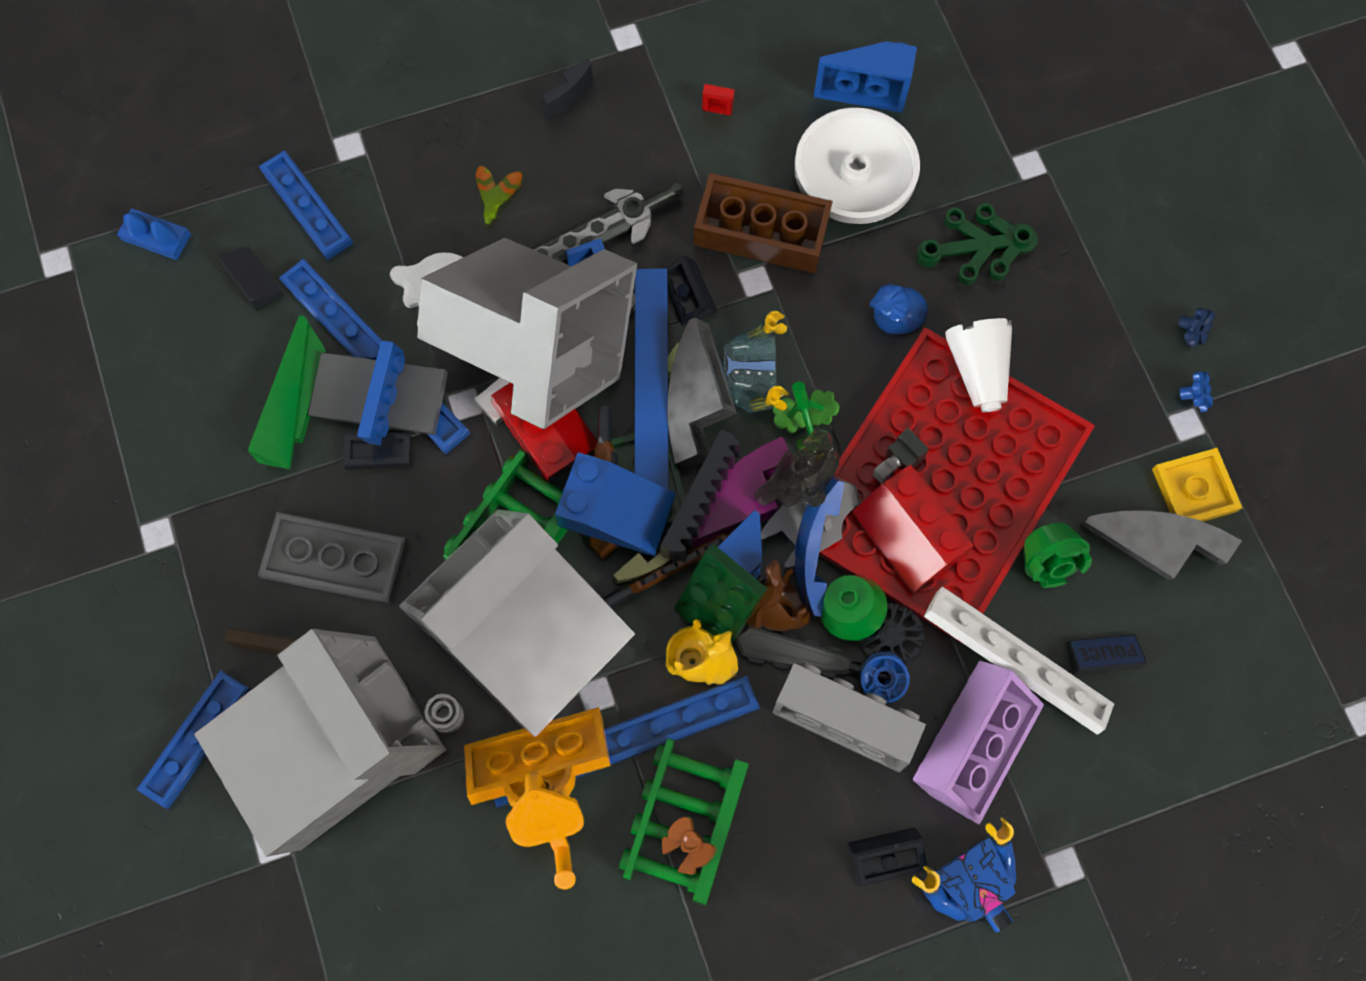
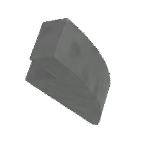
M697 318L690 319L683 332L676 351L668 391V429L674 462L677 465L688 468L703 463L710 451L703 428L737 414L708 323Z
M1118 511L1087 517L1081 524L1167 580L1176 577L1193 549L1218 565L1228 563L1242 542L1241 539L1200 520L1157 511Z

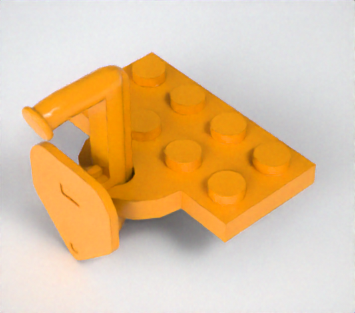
M599 707L552 720L536 737L523 728L464 745L467 797L471 805L506 796L509 804L513 807L506 817V827L512 840L516 844L525 847L546 842L550 843L556 864L554 883L560 889H569L576 881V876L572 871L570 848L567 836L580 831L584 824L583 814L578 801L569 797L575 787L576 776L611 766L603 719Z

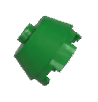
M1052 523L1042 526L1032 532L1024 542L1025 572L1034 582H1040L1042 588H1054L1067 584L1066 577L1074 574L1079 569L1084 574L1092 564V558L1089 554L1090 545L1065 523Z
M858 575L843 576L834 580L826 589L822 615L820 617L826 629L834 636L848 641H860L874 634L882 626L887 614V599L881 587L873 580Z

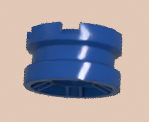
M879 651L869 655L863 661L859 670V679L864 692L880 696L887 701L886 703L898 701L905 695L909 687L910 675L905 663L896 654L889 651ZM882 671H887L890 673L891 679L881 684L878 680V675Z

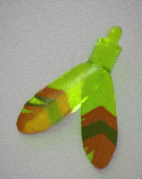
M484 166L477 168L476 182L485 203L483 216L485 217L486 224H490L491 220L495 219L498 206L503 204L520 187L522 182L521 172L510 173L495 187L490 171Z

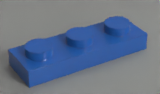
M382 340L357 437L363 441L379 446L381 445L382 437L387 435L389 429V419L387 417L390 405L395 403L397 397L395 385L398 374L402 373L405 365L404 351L395 343Z

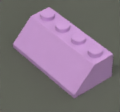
M979 661L959 698L953 705L940 732L936 735L926 757L920 764L913 781L933 798L969 820L980 824L1044 704L1012 670Z

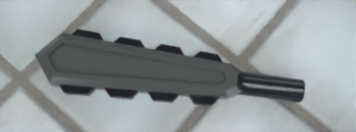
M747 626L735 640L741 656L747 657L751 663L762 665L767 661L772 662L776 668L786 670L793 666L794 663L799 666L802 663H807L821 670L823 677L831 679L837 675L852 674L859 676V670L862 663L855 662L847 655L842 654L840 648L828 646L826 649L821 648L817 641L806 639L802 642L797 640L794 634L787 632L776 634L764 627L756 629ZM880 672L878 680L884 683L888 672Z

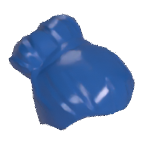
M891 283L879 288V291L870 301L869 306L874 308V320L877 326L886 333L891 334L914 332L924 324L928 314L926 300L920 293L912 288L901 287Z

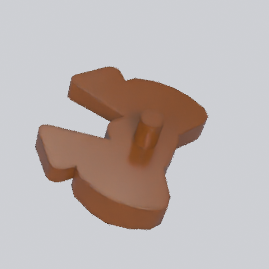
M683 817L675 821L668 831V837L662 838L663 854H668L680 846L683 852L688 853L678 869L679 873L695 874L696 868L707 865L717 851L713 844L704 842L702 837L694 830L691 817Z

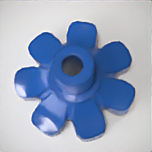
M1201 371L1194 372L1193 385L1181 387L1180 398L1181 400L1194 399V406L1199 407L1200 412H1208V408L1213 405V397L1210 395L1209 374Z

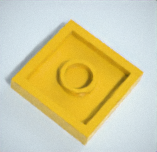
M1217 448L1157 464L1152 469L1170 513L1204 522L1238 512L1243 508Z

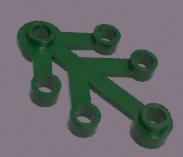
M980 204L975 212V220L981 225L988 224L1002 235L992 236L964 219L965 214L960 208L953 207L946 213L944 218L945 225L950 229H957L971 239L942 244L931 239L925 240L918 247L916 260L921 266L932 268L939 264L941 257L976 252L970 262L963 264L958 272L959 282L964 285H971L976 281L978 271L994 249L1007 248L1000 259H995L991 263L988 274L993 280L1001 281L1007 276L1009 266L1017 255L1029 253L1035 248L1038 236L1036 231L1029 225L1017 224L1013 226L995 215V208L991 204ZM985 211L989 213L990 216L984 217L980 214V212ZM950 216H957L959 221H952ZM1017 235L1024 236L1027 240H1021ZM925 249H933L935 253L930 254ZM994 267H1001L1004 272L998 273L994 270ZM969 271L973 274V277H966L963 272Z

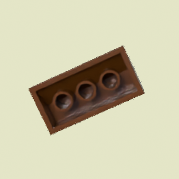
M709 173L694 226V246L815 274L833 201Z

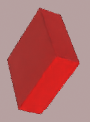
M705 84L702 95V110L732 115L735 89Z

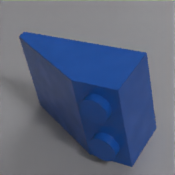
M886 41L822 56L819 60L814 97L903 113L912 79L917 46L907 45L902 42L893 43Z
M578 452L555 517L559 527L655 557L676 493L611 462Z

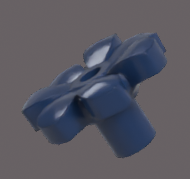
M1200 307L1196 310L1194 317L1181 316L1178 326L1188 330L1184 336V340L1187 341L1186 345L1194 348L1198 343L1203 345L1207 341L1208 334L1206 332H1209L1212 328V320L1215 318L1214 311Z

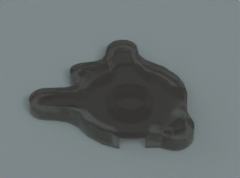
M820 428L813 431L808 438L802 441L805 447L794 455L788 450L782 456L773 476L755 492V499L760 505H768L781 497V501L786 507H791L801 501H807L810 506L817 507L826 500V486L835 475L839 466L838 452L833 446L832 436L826 429Z

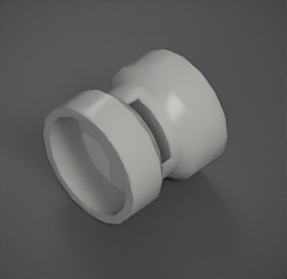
M449 694L435 695L429 699L425 706L426 720L440 733H453L461 727L464 721L463 708Z

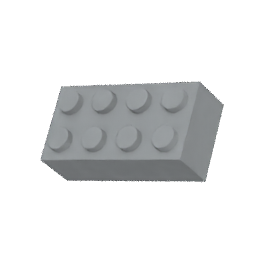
M802 663L801 666L793 664L777 699L773 714L896 772L902 771L910 764L926 726L925 723L918 721L919 715L904 708H900L899 711L886 706L887 701L875 694L867 693L864 696L853 691L854 686L843 679L834 678L833 681L820 675L821 670L810 664Z

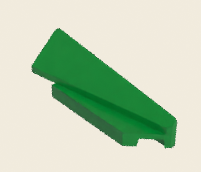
M299 315L248 448L249 453L260 464L290 469L294 442L303 443L310 420L308 412L321 353H327L305 316Z

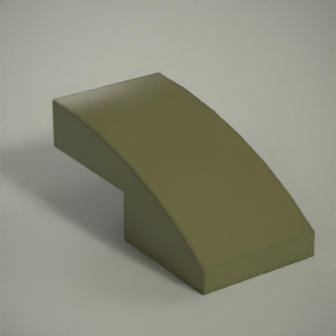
M659 552L647 563L638 553L613 575L612 580L616 585L632 582L672 560L663 557L661 552Z

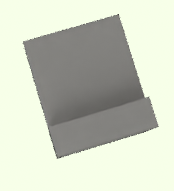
M503 238L421 278L417 338L514 384L511 414L545 429L620 379L637 263L603 249L583 261L569 266L512 240Z
M498 509L399 607L427 635L432 637L522 728L536 737L635 633L555 550L558 544L529 513Z
M311 629L277 655L284 666L194 734L266 857L302 850L399 776L416 774L447 750L433 727L426 720L424 713L381 645L373 636Z

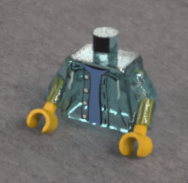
M771 311L766 316L765 322L756 325L723 345V362L721 364L733 403L748 413L769 410L773 406L779 411H784L787 408V404L783 400H779L782 396H788L789 393L783 387L777 386L775 336H771L772 332L781 335L787 331V326L783 323L776 325L778 320L785 317V315L778 311Z

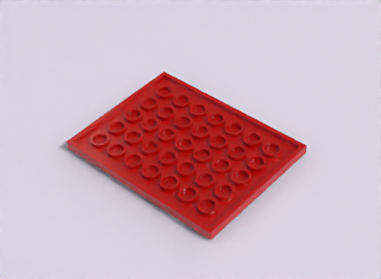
M925 327L830 474L856 485L860 502L862 503L882 485L873 476L874 469L889 458L886 455L888 447L897 440L904 430L909 428L929 448L926 458L914 467V470L974 546L966 557L913 594L851 514L852 511L848 513L842 523L841 532L843 538L819 552V556L849 575L864 576L873 580L881 587L888 599L903 607L906 606L910 610L912 609L919 618L957 640L924 617L935 593L941 587H944L980 613H984L1023 548L1026 538L1032 533L1095 425L1009 376L1007 402L1001 404L1002 409L982 412L981 407L973 406L947 340ZM898 468V470L891 477L899 473L901 470Z

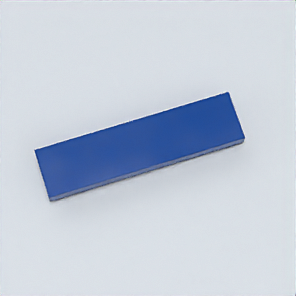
M285 150L259 166L263 175L327 261L353 245L350 236Z
M220 670L136 790L162 807L169 809L206 756L194 734L252 689Z

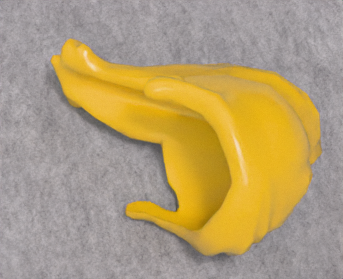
M695 619L692 626L678 630L669 639L666 647L665 663L668 672L672 675H678L687 681L705 682L708 685L713 683L717 685L724 684L735 677L738 672V660L730 640L732 633L726 631L714 636L703 630L700 620Z

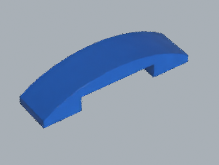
M827 475L822 480L809 500L796 540L795 574L797 586L803 603L815 616L822 615L823 600L827 583L815 574L825 515L839 516L845 483L833 475Z

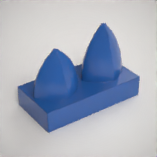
M132 208L129 213L123 216L124 222L117 233L122 241L178 260L191 236V233L185 227Z

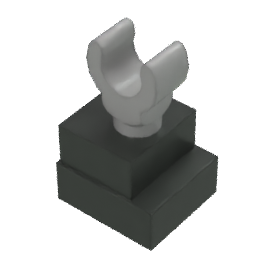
M907 428L888 447L886 455L889 458L874 469L873 476L883 484L898 468L902 471L909 465L913 468L926 458L929 448Z

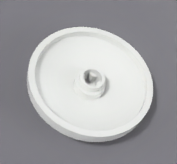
M845 108L820 117L807 128L797 147L794 170L796 181L802 194L833 201L829 218L850 224H867L893 215L908 202L915 190L919 177L920 158L911 135L896 120L871 109Z

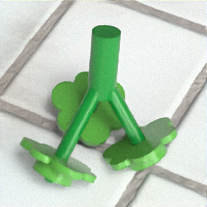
M795 382L792 385L795 402L791 398H783L782 400L787 404L786 410L779 411L773 407V413L776 415L774 423L778 428H786L790 433H795L798 428L806 427L808 435L804 439L796 441L797 450H806L808 453L820 451L825 447L826 443L832 441V437L828 432L815 433L813 425L818 426L821 423L825 425L830 424L832 416L839 412V403L834 400L833 392L826 391L824 393L821 390L814 391L811 395V400H809L805 384L803 382Z

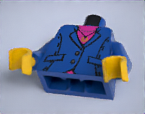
M1001 817L1002 827L998 831H996L991 823L986 825L987 832L994 838L993 842L990 838L980 841L936 872L924 866L923 868L927 871V877L923 882L916 876L912 878V882L924 891V894L936 911L957 921L966 920L967 922H974L985 916L995 933L1000 932L1014 922L1002 903L1015 894L1013 886L1017 881L1015 854L1011 841L1014 829L1003 817Z

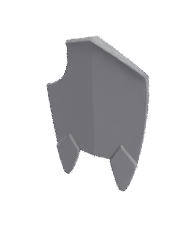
M821 471L805 482L768 521L761 531V540L783 532L796 547L799 526L807 504L822 480L831 474ZM841 478L839 479L845 483L839 516L825 515L819 552L843 538L841 528L845 517L861 503L856 485ZM795 549L784 564L786 569L795 566Z

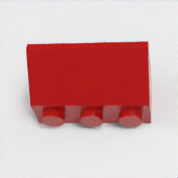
M508 383L491 395V404L527 453L541 476L547 481H551L572 467L578 452L586 455L594 452L597 440L576 409L547 428L542 429L511 414L514 384Z
M911 465L885 481L851 513L912 594L966 557L974 546Z

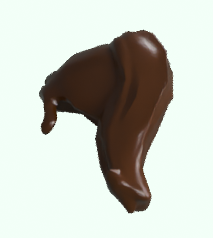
M772 560L766 566L765 579L760 581V583L768 589L746 625L750 628L760 629L764 627L769 630L784 632L803 628L809 623L810 611L800 600L796 589L790 582V576L794 573L792 568H787L782 577L778 560Z

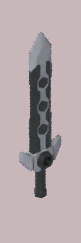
M676 182L646 199L641 194L634 193L633 190L613 189L605 193L604 196L615 203L614 205L528 248L564 262L566 261V250L600 238L605 243L632 229L631 243L635 244L645 238L651 226V210L684 195L683 189L679 182Z

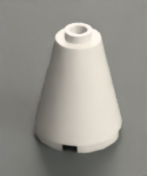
M1005 318L974 321L973 325L966 327L964 331L962 324L948 329L945 332L946 340L973 406L981 407L982 412L1002 409L1001 404L1007 402L1012 338L1011 320L1007 322Z

